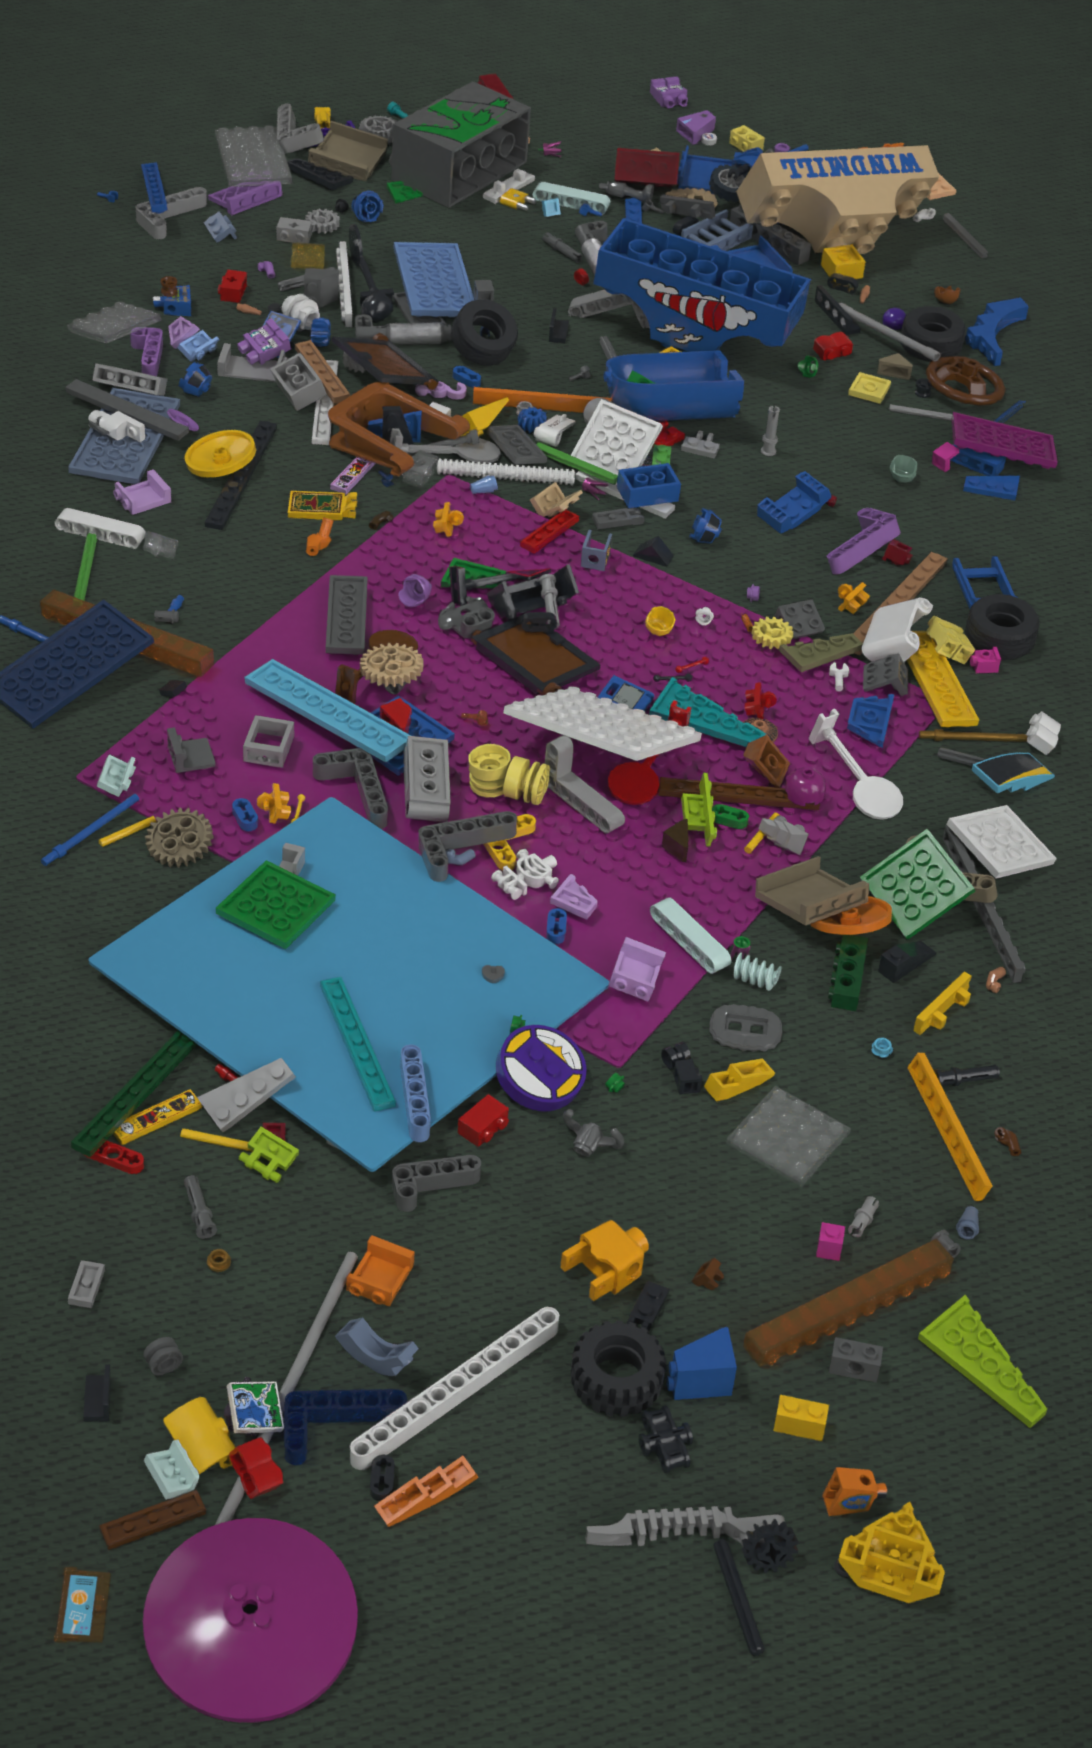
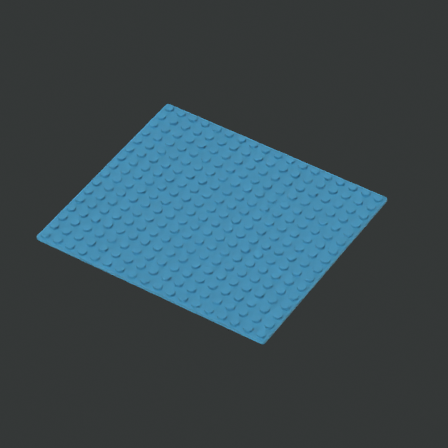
M333 797L326 799L89 958L91 966L240 1076H244L282 1058L296 1078L270 1098L370 1172L379 1169L413 1142L409 1136L400 1071L401 1049L403 1046L413 1044L421 1050L431 1128L497 1076L496 1058L504 1041L511 1034L510 1027L513 1015L519 1017L522 1015V1020H526L525 1026L544 1025L556 1029L609 987V980L448 874L447 879L444 881H433L429 877L421 855ZM285 843L305 847V864L298 876L336 894L335 901L287 949L216 914V907L263 862L267 860L277 866L281 864L282 848ZM485 965L502 966L505 969V975L499 982L490 983L483 978L482 967ZM342 977L394 1096L396 1107L373 1111L321 990L320 981Z

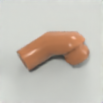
M998 967L989 972L986 982L988 991L991 990L993 993L999 992L1001 984L997 981L1006 975V970L1003 967Z

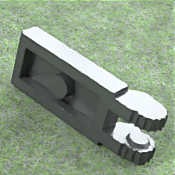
M624 508L592 514V520L597 529L639 525L645 521L639 508Z

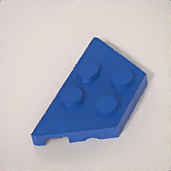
M888 694V698L878 699L877 696L854 698L847 729L883 748L894 694Z

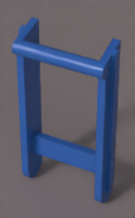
M993 556L991 559L992 568L963 569L959 558L953 559V570L969 609L981 598L975 597L968 578L996 577L1003 595L1017 597L1014 595L997 556Z

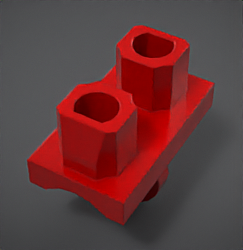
M761 682L755 683V689L746 690L747 703H745V711L747 716L757 715L758 718L764 719L765 707L770 708L774 706L777 702V697L770 691L762 693Z

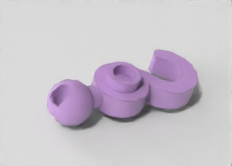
M438 382V386L434 390L427 388V385H416L415 388L416 394L421 397L431 393L436 398L448 396L456 400L464 398L467 391L466 386L460 382L457 383L458 391L452 390L443 382Z

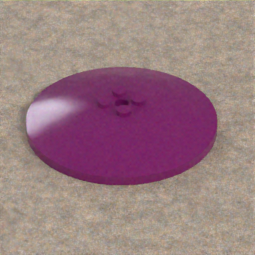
M245 1518L231 1520L211 1526L186 1540L172 1552L158 1570L149 1588L144 1606L143 1631L146 1650L151 1665L164 1686L178 1700L195 1711L213 1718L233 1722L273 1720L295 1713L308 1706L329 1689L346 1666L355 1643L358 1618L357 1601L352 1581L344 1565L337 1555L315 1535L290 1523L273 1519ZM247 1604H254L258 1609L253 1614H246L243 1608Z

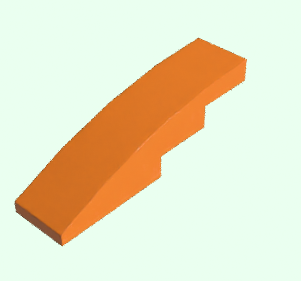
M461 1456L444 1469L439 1466L420 1480L416 1476L374 1507L389 1527L450 1497L478 1479V1476L465 1457Z

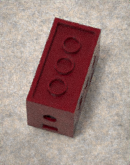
M617 148L614 181L625 182L631 185L646 186L648 184H655L656 187L676 188L680 153Z

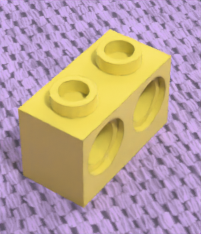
M743 125L731 130L729 143L743 152L756 147L763 150L765 138Z

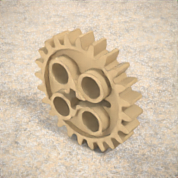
M390 643L387 646L380 644V648L374 646L373 651L367 650V654L363 653V658H360L362 676H365V680L370 679L371 683L377 682V686H380L382 683L385 684V687H388L389 684L396 687L398 683L403 686V682L410 684L411 679L417 680V676H421L424 667L422 654H418V650L413 651V647L406 648V644L401 647L398 643L394 646Z

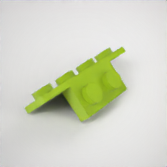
M703 773L699 784L700 795L683 793L681 802L683 819H688V830L704 831L706 846H711L712 840L716 839L717 828L713 824L715 812L712 811L713 796H710L712 783L708 780V773Z

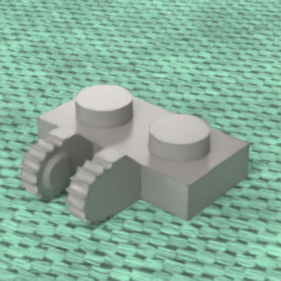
M699 430L696 438L686 436L681 451L715 458L720 444L712 442L713 433H709L706 441L701 440L703 438V431Z

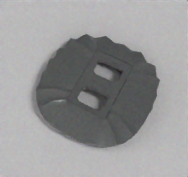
M723 1005L713 1012L709 1022V1032L712 1034L713 1040L718 1041L721 1046H729L732 1049L739 1048L742 1051L750 1050L755 1052L760 1050L766 1052L768 1049H775L776 1045L781 1042L783 1033L782 1023L777 1015L764 1008H756L754 1006ZM729 1023L741 1024V1031L729 1030ZM750 1027H762L763 1034L750 1033Z

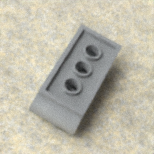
M408 736L407 746L404 749L406 818L439 822L448 821L450 811L448 740Z

